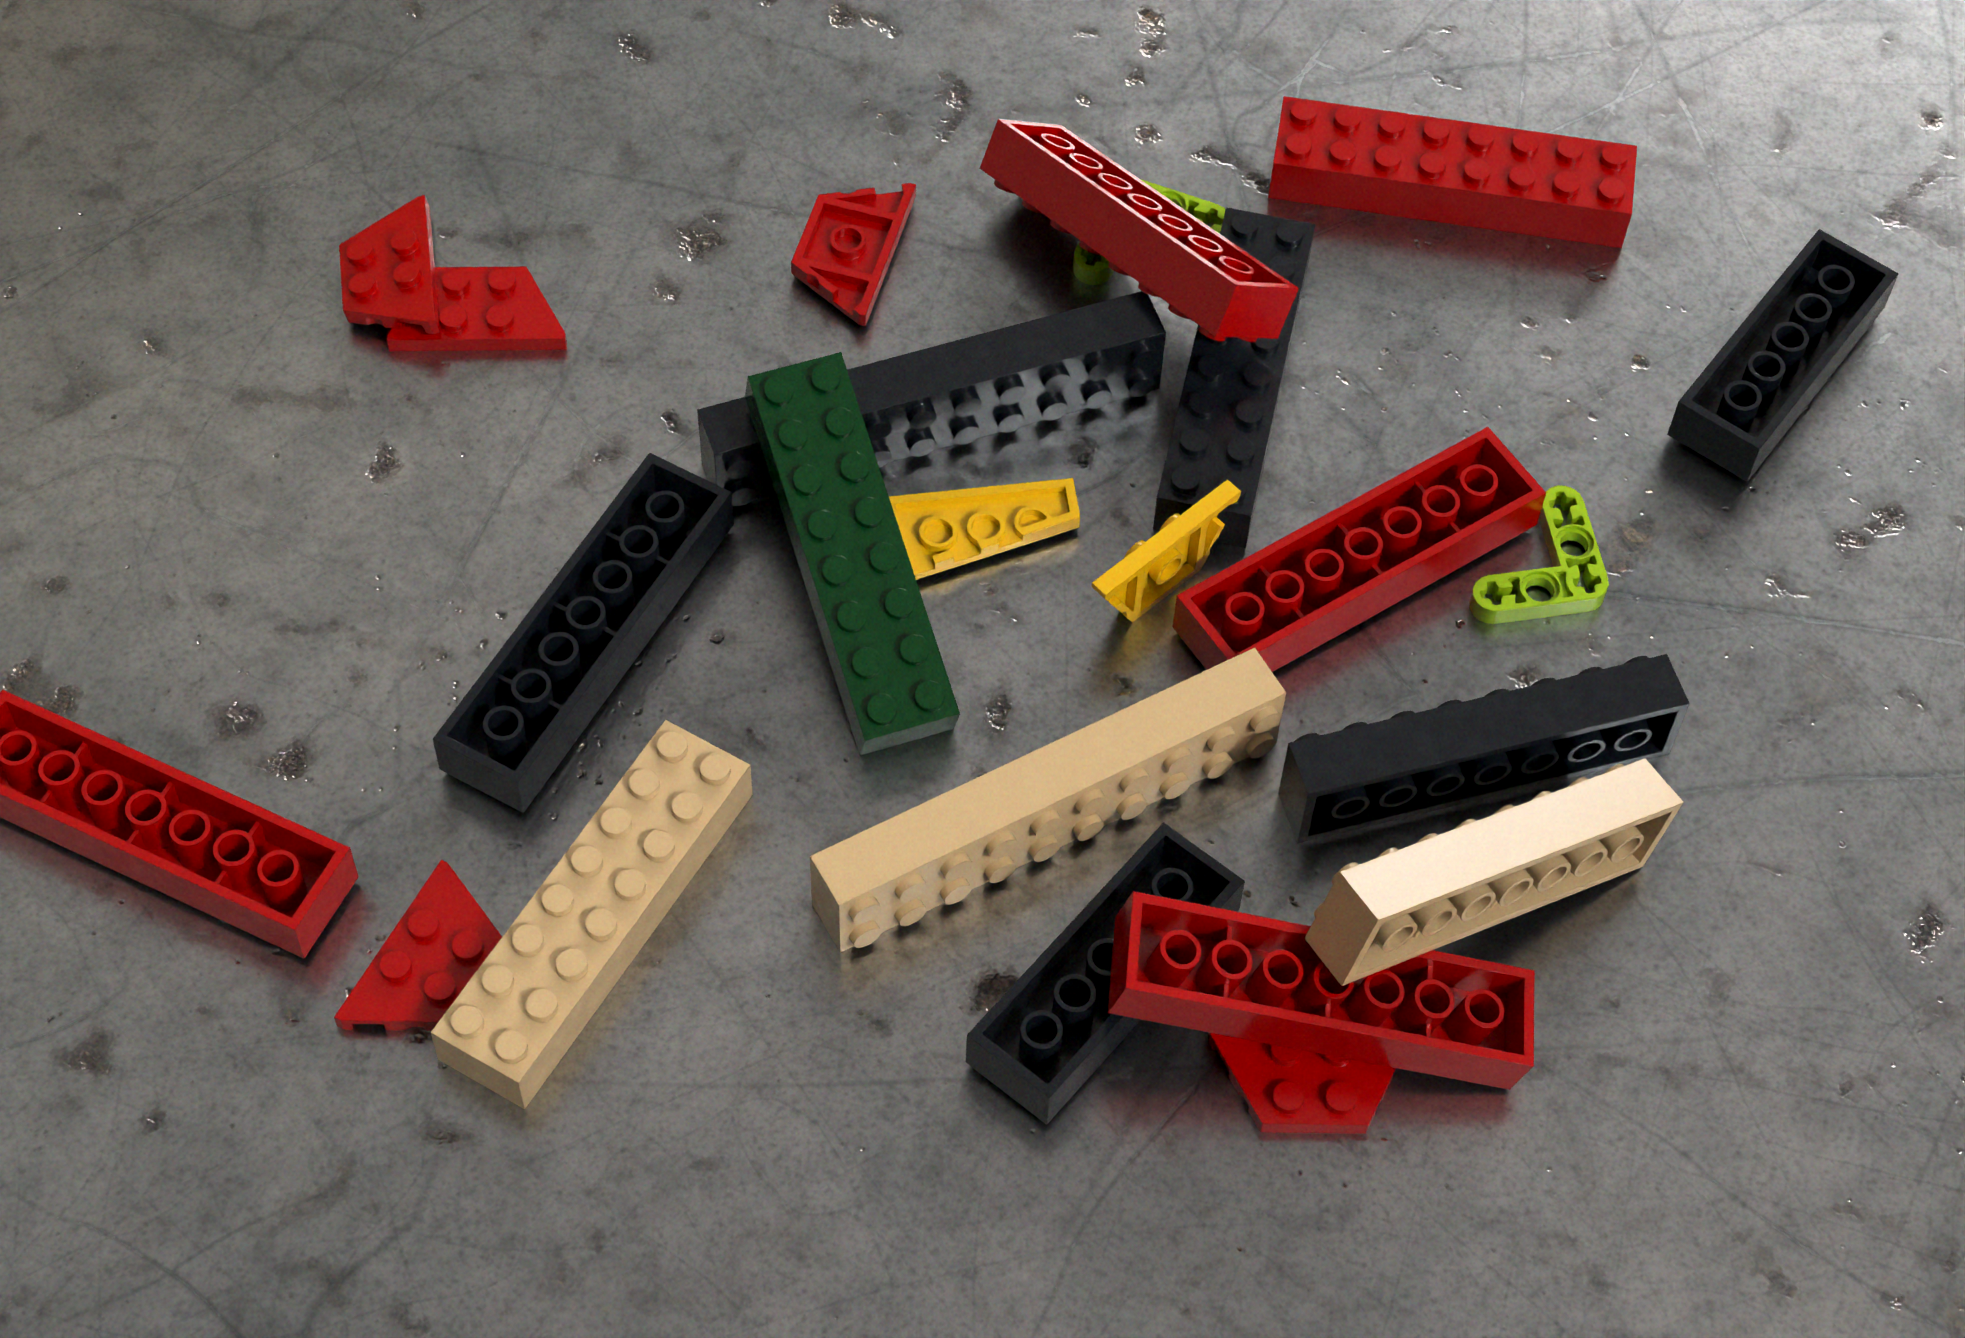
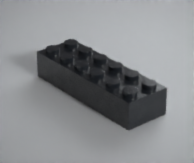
M1819 229L1678 401L1667 435L1748 482L1885 308L1899 273Z
M1163 822L967 1034L966 1063L1047 1125L1141 1020L1108 1013L1115 917L1132 892L1135 891L1238 912L1245 881Z

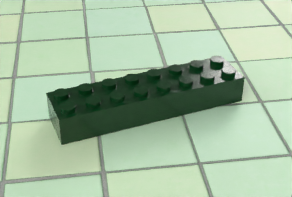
M839 352L748 376L745 399L860 756L954 729L960 712L842 353Z

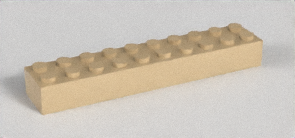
M1254 647L811 855L812 906L840 953L851 947H865L878 939L881 933L899 924L901 926H908L917 922L925 915L926 911L943 903L948 905L957 903L964 899L974 888L989 881L991 883L1001 882L1022 865L1033 860L1035 862L1047 860L1060 847L1077 839L1079 841L1088 840L1097 835L1104 826L1120 818L1123 820L1132 819L1142 813L1148 805L1164 797L1166 799H1173L1180 796L1193 783L1206 777L1209 779L1217 778L1226 773L1233 764L1248 757L1259 758L1265 755L1277 743L1286 691Z

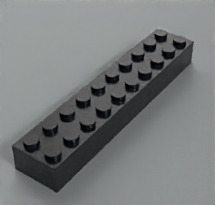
M1140 291L847 369L880 468L889 462L911 456H924L940 448L955 444H968L977 438L999 432H1012L1021 426L1043 420H1056L1065 414L1087 408H1100L1109 402L1131 396H1144L1153 390L1160 389L1166 331L1149 295ZM745 397L697 409L701 461L707 480L732 492V505L735 506L745 505L754 499L776 494Z

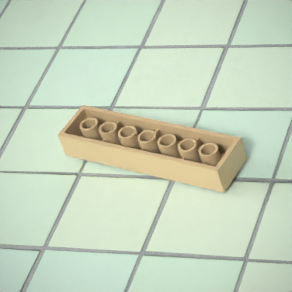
M665 720L431 1031L438 1060L525 1109L753 795L751 765Z
M1645 758L1626 766L1621 763L1616 764L1604 774L1591 779L1581 777L1564 789L1553 793L1543 791L1529 802L1515 807L1512 804L1506 805L1489 817L1478 821L1473 818L1468 819L1454 830L1440 835L1430 833L1411 846L1400 850L1393 847L1381 853L1376 859L1359 865L1356 862L1345 865L1333 876V886L1325 901L1315 910V920L1304 939L1340 985H1346L1643 867L1684 802Z

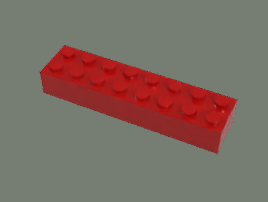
M1284 96L1268 198L1622 248L1632 216L1637 146Z
M997 120L980 166L982 171L995 179L994 185L997 188L1022 198V205L1025 208L1044 214L1051 219L1050 225L1053 228L1078 238L1081 248L1106 258L1109 261V268L1117 273L1134 278L1139 282L1138 288L1151 296L1162 298L1169 303L1168 309L1172 313L1197 323L1200 326L1199 332L1204 336L1216 341H1225L1226 337H1235L1248 342H1256L1257 338L1278 339L1299 290L1297 286L1062 125Z
M1486 427L1176 596L1172 627L1206 670L1255 647L1270 670L1274 672L1536 526L1546 492L1492 430Z
M5 690L0 692V818L305 959L359 877L350 847Z
M1135 891L1132 892L1115 917L1108 1013L1509 1090L1534 1067L1535 970L1432 950L1341 986L1304 939L1311 927L1308 925Z

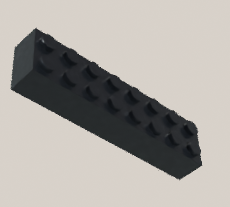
M1226 207L1220 234L1297 286L1299 290L1278 339L1257 338L1256 342H1248L1235 337H1226L1225 341H1216L1199 332L1200 326L1198 325L1157 494L1153 530L1159 531L1170 516L1176 513L1183 514L1228 479L1241 491V495L1236 503L1229 505L1217 515V518L1225 526L1215 542L1246 548L1310 259L1315 224Z
M649 453L434 736L433 743L439 769L524 813L733 527L732 492Z
M1667 654L1652 658L1638 656L1618 666L1605 669L1591 667L1571 677L1558 680L1555 678H1544L1531 686L1511 691L1508 689H1497L1484 697L1464 702L1461 700H1450L1437 708L1422 712L1403 711L1388 720L1370 724L1356 722L1346 726L1341 731L1324 735L1317 733L1303 735L1294 742L1288 743L1278 794L1298 844L1606 770L1620 763L1627 765L1644 758L1648 760L1669 755L1690 703Z

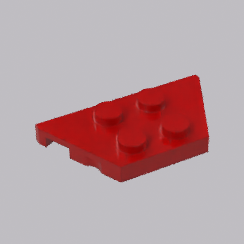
M905 183L902 184V191L876 194L875 187L858 189L848 194L841 192L819 194L792 258L791 273L858 325L866 327L915 201L916 184Z
M422 195L339 245L342 304L344 314L349 323L364 325L377 323L386 328L400 330L404 323L422 325L425 332L429 334L440 333L430 207L425 195Z
M526 266L435 267L440 333L429 334L425 332L422 325L404 323L401 330L391 328L387 334L389 352L567 350L566 333Z
M441 860L334 1016L338 1027L345 1030H353L354 1024H384L385 1030H408L413 1027H421L426 1031H432L502 938L499 931L447 862Z
M1209 1033L1208 1035L1209 1045L1213 1051L1217 1049L1229 1070L1228 1078L1238 1095H1241L1247 1101L1249 1106L1248 1112L1259 1131L1263 1133L1366 1134L1396 1070L1393 1067L1215 1033Z

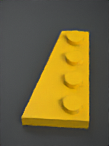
M1073 478L889 496L916 580L1080 527V512Z

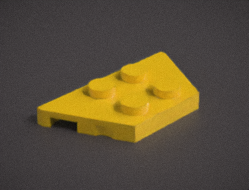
M1227 479L1183 514L1176 513L1170 516L1161 526L1159 532L1146 542L1144 540L1136 542L1127 551L1124 559L1093 581L1091 587L1133 623L1202 569L1210 554L1212 545L1218 539L1225 526L1217 518V515L1229 505L1236 503L1241 495V491Z

